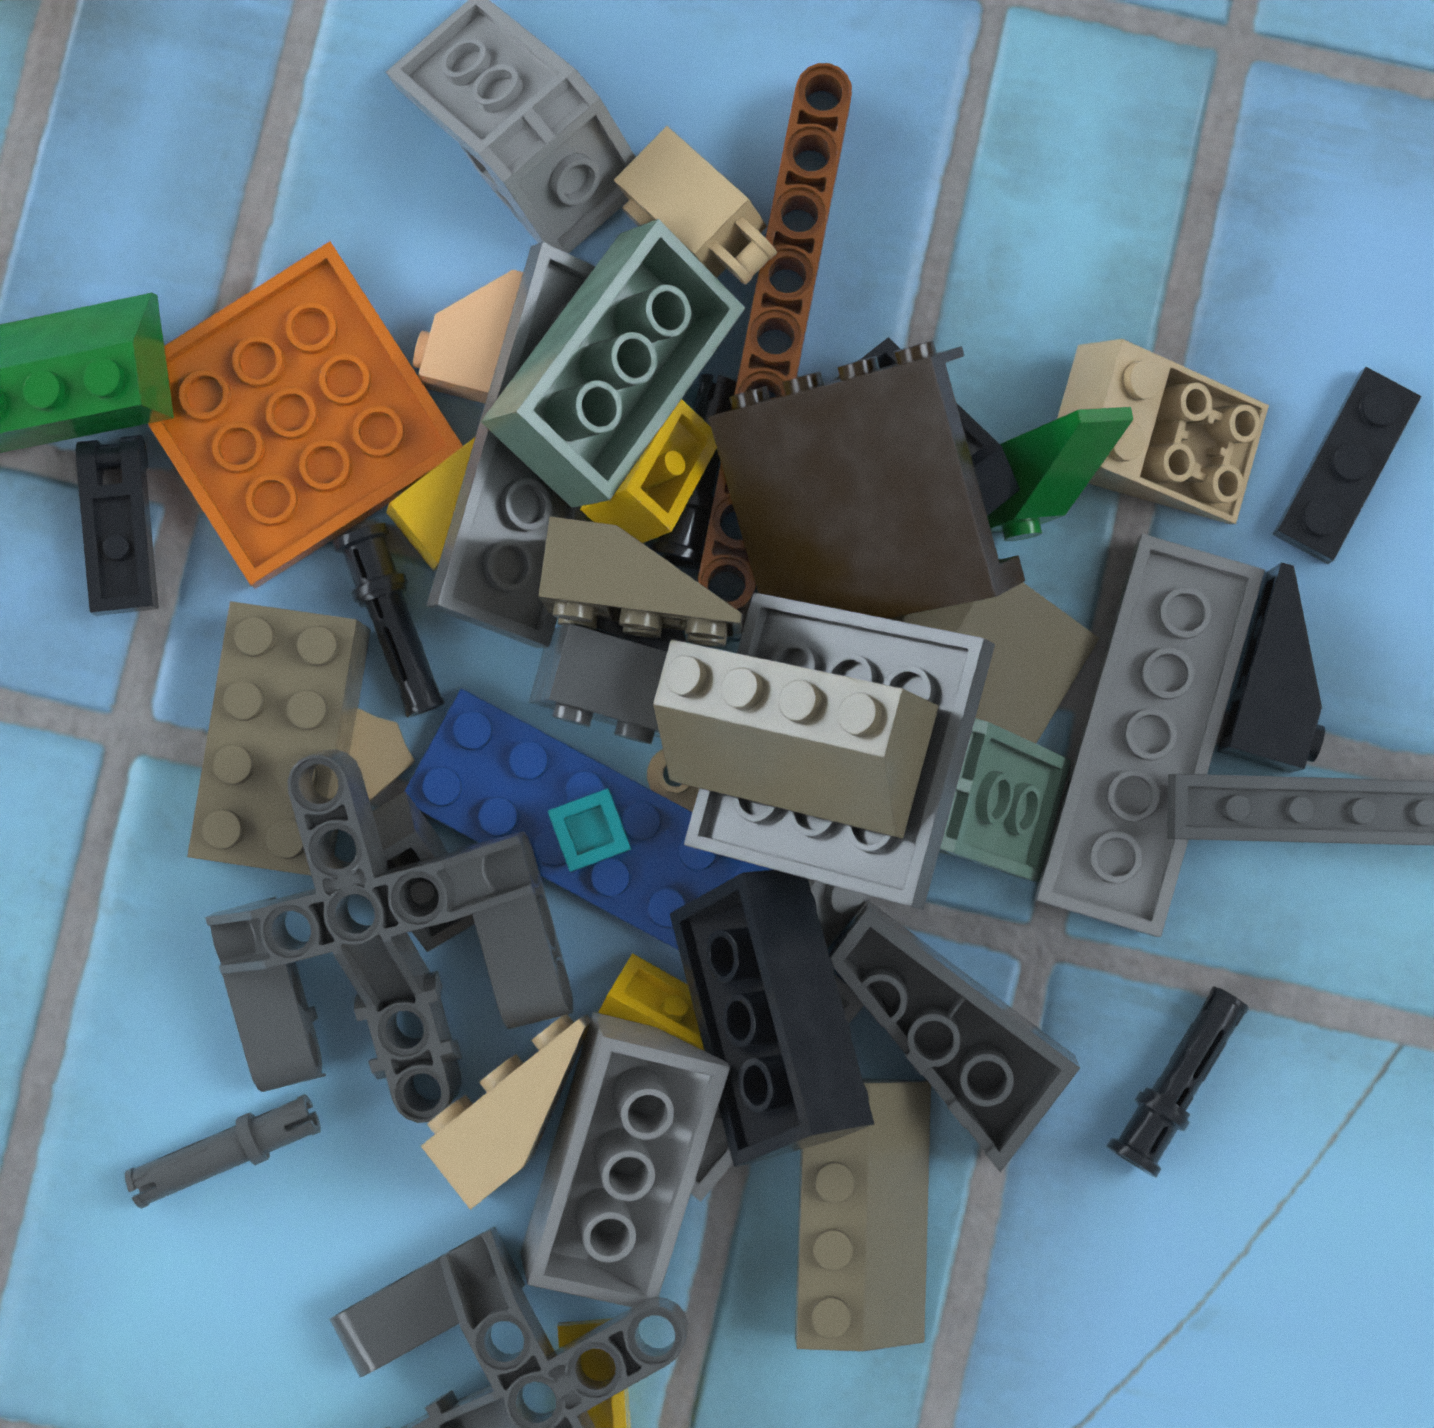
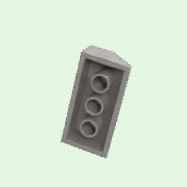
M593 1012L520 1251L527 1285L628 1307H634L645 1300L659 1297L730 1066L727 1062L656 1027Z

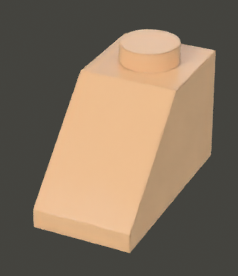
M511 270L435 314L430 332L424 330L420 332L414 350L413 367L420 369L418 375L426 389L485 404L523 272Z

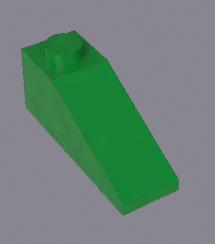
M1131 407L1078 409L1001 443L1000 445L1003 448L1020 490L987 515L991 533L1003 532L1004 541L1029 539L1042 534L1041 524L1065 516L1134 420Z

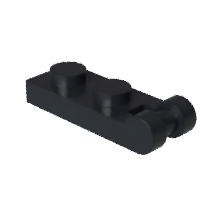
M142 435L125 436L120 438L119 444L100 445L98 440L77 442L75 449L89 611L95 616L159 609L146 475L148 456L144 438ZM121 468L123 483L103 485L104 470Z

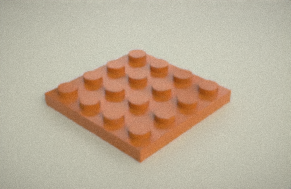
M331 241L166 344L164 348L174 418L148 423L250 586L255 589L388 505L463 446Z

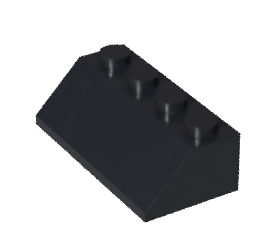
M777 870L743 872L671 912L670 918L704 1051L727 1062L730 1066L718 1106L734 1167L830 1142L874 1125L868 1092L861 1076L851 1039L850 1026L845 1017L834 976L833 963L828 954L817 914L816 901L811 892L809 880Z

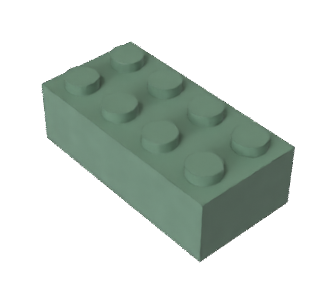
M659 219L622 232L483 417L481 423L572 508L608 501L615 494L658 430L663 426L745 310V307Z

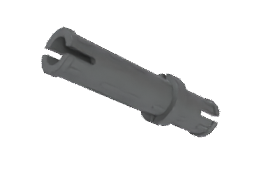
M304 1094L297 1097L294 1101L255 1117L251 1112L238 1117L235 1122L236 1125L142 1166L126 1170L125 1181L128 1191L132 1192L139 1189L140 1192L134 1195L132 1200L140 1209L145 1208L152 1202L248 1161H251L254 1165L269 1160L270 1152L311 1134L320 1133L321 1127L316 1111L309 1114L307 1110L313 1107L311 1100Z

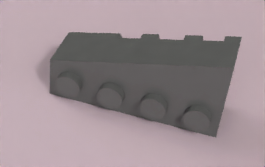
M571 623L556 627L550 647L543 648L529 703L554 709L552 715L554 718L590 727L592 720L615 725L614 735L645 744H652L654 736L660 738L653 702L667 652Z
M868 901L830 951L829 957L832 960L833 968L877 1022L891 1035L905 1053L906 1058L920 1075H923L947 1104V1108L960 1124L969 1131L985 1151L986 1156L1001 1173L1079 1071L1080 1066L1076 1056Z

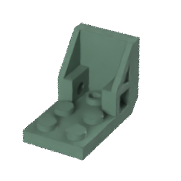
M975 718L939 852L1039 883L1071 759L995 724Z

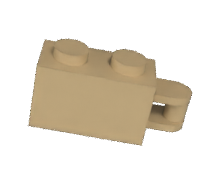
M668 126L614 179L615 183L629 200L622 209L637 226L659 219L716 278L727 269L741 283L746 285L768 260H771L777 254L776 249L761 234L767 226L749 198Z

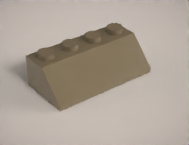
M672 639L653 702L671 781L903 839L939 707V705L903 688Z
M862 1078L868 1092L869 1105L875 1124L839 1139L800 1150L795 1341L797 1349L870 1351L925 1342L931 1085L927 1080Z

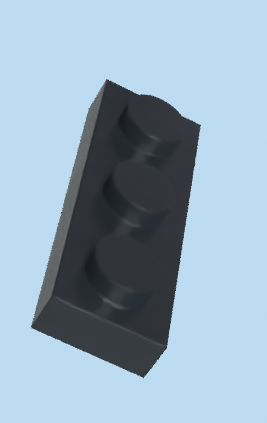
M1368 367L1362 369L1272 535L1326 564L1334 561L1422 396Z

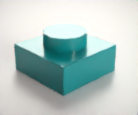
M609 788L548 810L570 872L632 850Z

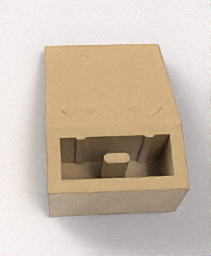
M1124 339L1078 345L1057 419L1078 409L1131 407L1134 419L1089 483L1227 524H1236L1269 405Z
M568 1014L558 1018L531 1040L539 1050L524 1063L517 1054L510 1057L479 1082L487 1092L475 1103H472L465 1094L427 1124L435 1135L422 1144L421 1147L470 1210L521 1170L534 1156L584 1043L591 1020L587 1014L573 1022Z

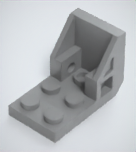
M468 0L386 71L395 87L459 143L481 177L537 243L545 242L569 254L629 201L614 179L636 156L601 98L574 67L490 0Z

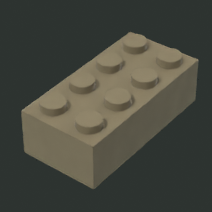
M230 601L187 857L311 876L288 794L287 780L293 766L299 760L309 755L329 749H338L348 754L350 753L370 638V628L357 619ZM318 764L312 775L313 786L321 796L329 799L333 798L339 787L338 778L335 772L328 766ZM335 829L330 837V848L333 854H335L338 829Z

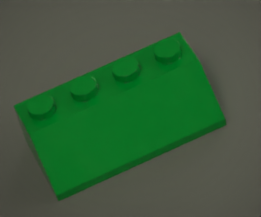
M151 292L0 324V453L174 418L158 295Z

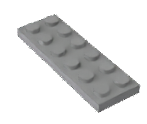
M1141 534L1138 537L1034 901L1150 936H1162L1188 844L1186 839H1167L1168 774L1208 773L1265 569L1146 534Z

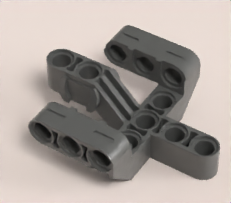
M338 749L323 750L299 760L291 769L287 780L288 794L315 889L277 899L272 897L214 912L205 917L207 926L210 925L214 947L220 960L219 969L224 979L252 1080L258 1090L266 1092L326 1076L325 1073H322L321 1052L313 1025L318 1016L315 1006L308 1007L296 961L333 952L336 960L357 991L354 1002L357 1022L365 1019L368 1022L377 1058L368 1061L371 1073L377 1079H387L393 1103L401 1115L416 1123L430 1122L445 1110L459 1093L462 1082L457 1060L462 1059L457 1039H452L441 1001L442 984L438 971H429L407 932L457 920L472 914L498 1009L508 1029L573 1013V997L536 858L528 836L522 831L465 846L445 855L388 869L362 772L356 760L348 753ZM318 764L328 766L335 772L338 778L339 787L333 798L329 799L321 796L313 786L312 775ZM335 829L346 831L353 837L357 852L352 862L339 860L333 854L330 848V837ZM422 877L430 880L435 885L439 895V901L435 909H425L414 902L410 892L413 878ZM351 894L364 896L371 902L375 914L372 925L364 926L351 918L347 905ZM288 911L301 913L308 920L311 929L308 942L295 940L289 935L285 925ZM399 1011L412 1012L421 1019L424 1027L422 1038L413 1039L407 1037L399 1030L396 1020ZM425 1073L435 1078L441 1087V1098L429 1100L418 1094L414 1087V1075Z
M495 1227L475 1236L330 1318L360 1378L457 1324L460 1325L491 1386L457 1400L453 1390L427 1405L425 1407L427 1414L402 1428H595L587 1410L673 1362L684 1347L688 1334V1321L681 1307L668 1298L654 1297L639 1303L561 1348L554 1350L522 1290L526 1284ZM652 1315L662 1316L672 1324L675 1340L667 1347L652 1348L641 1339L639 1323L644 1318ZM508 1321L517 1325L524 1337L523 1349L514 1354L498 1350L491 1338V1329L494 1323ZM593 1348L606 1351L614 1359L616 1366L615 1375L604 1381L589 1378L582 1369L581 1355ZM532 1382H542L548 1385L555 1394L556 1408L545 1414L530 1410L524 1403L522 1396L523 1387Z

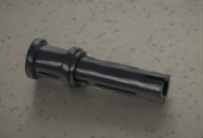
M712 374L700 375L698 381L699 388L693 410L709 426V416L732 409L729 397L735 394L736 381L718 375L717 383H713L714 376ZM717 449L672 532L659 536L657 542L651 543L649 546L651 550L674 566L700 569L702 561L700 550L707 522L711 515L714 500L711 492L720 460Z
M377 523L362 527L333 541V546L336 552L343 553L356 586L351 593L354 602L359 603L360 607H366L384 657L400 694L406 718L436 709L444 705L445 701L441 697L403 593L407 591L406 585L408 581L405 573L397 572L385 537L389 534L386 523Z
M1215 986L1212 987L1202 1009L1185 1033L1160 1078H1158L1152 1089L1146 1087L1143 1092L1140 1091L1135 1098L1138 1108L1119 1139H1110L1106 1146L1108 1149L1155 1178L1161 1171L1158 1161L1177 1130L1185 1131L1190 1123L1188 1121L1190 1114L1186 1110L1226 1046L1234 1029L1238 1026L1244 1014L1247 1013L1248 1005L1225 990Z

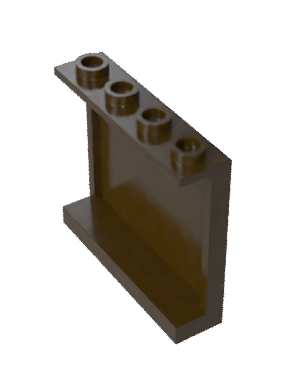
M934 340L894 351L897 364L879 368L877 358L874 356L837 367L840 379L824 383L820 371L784 381L782 384L785 394L772 398L769 397L767 386L749 390L729 397L732 409L708 417L758 593L888 619L997 597L1025 581L1019 555L998 559L947 371L946 362L965 356L962 346L937 353Z

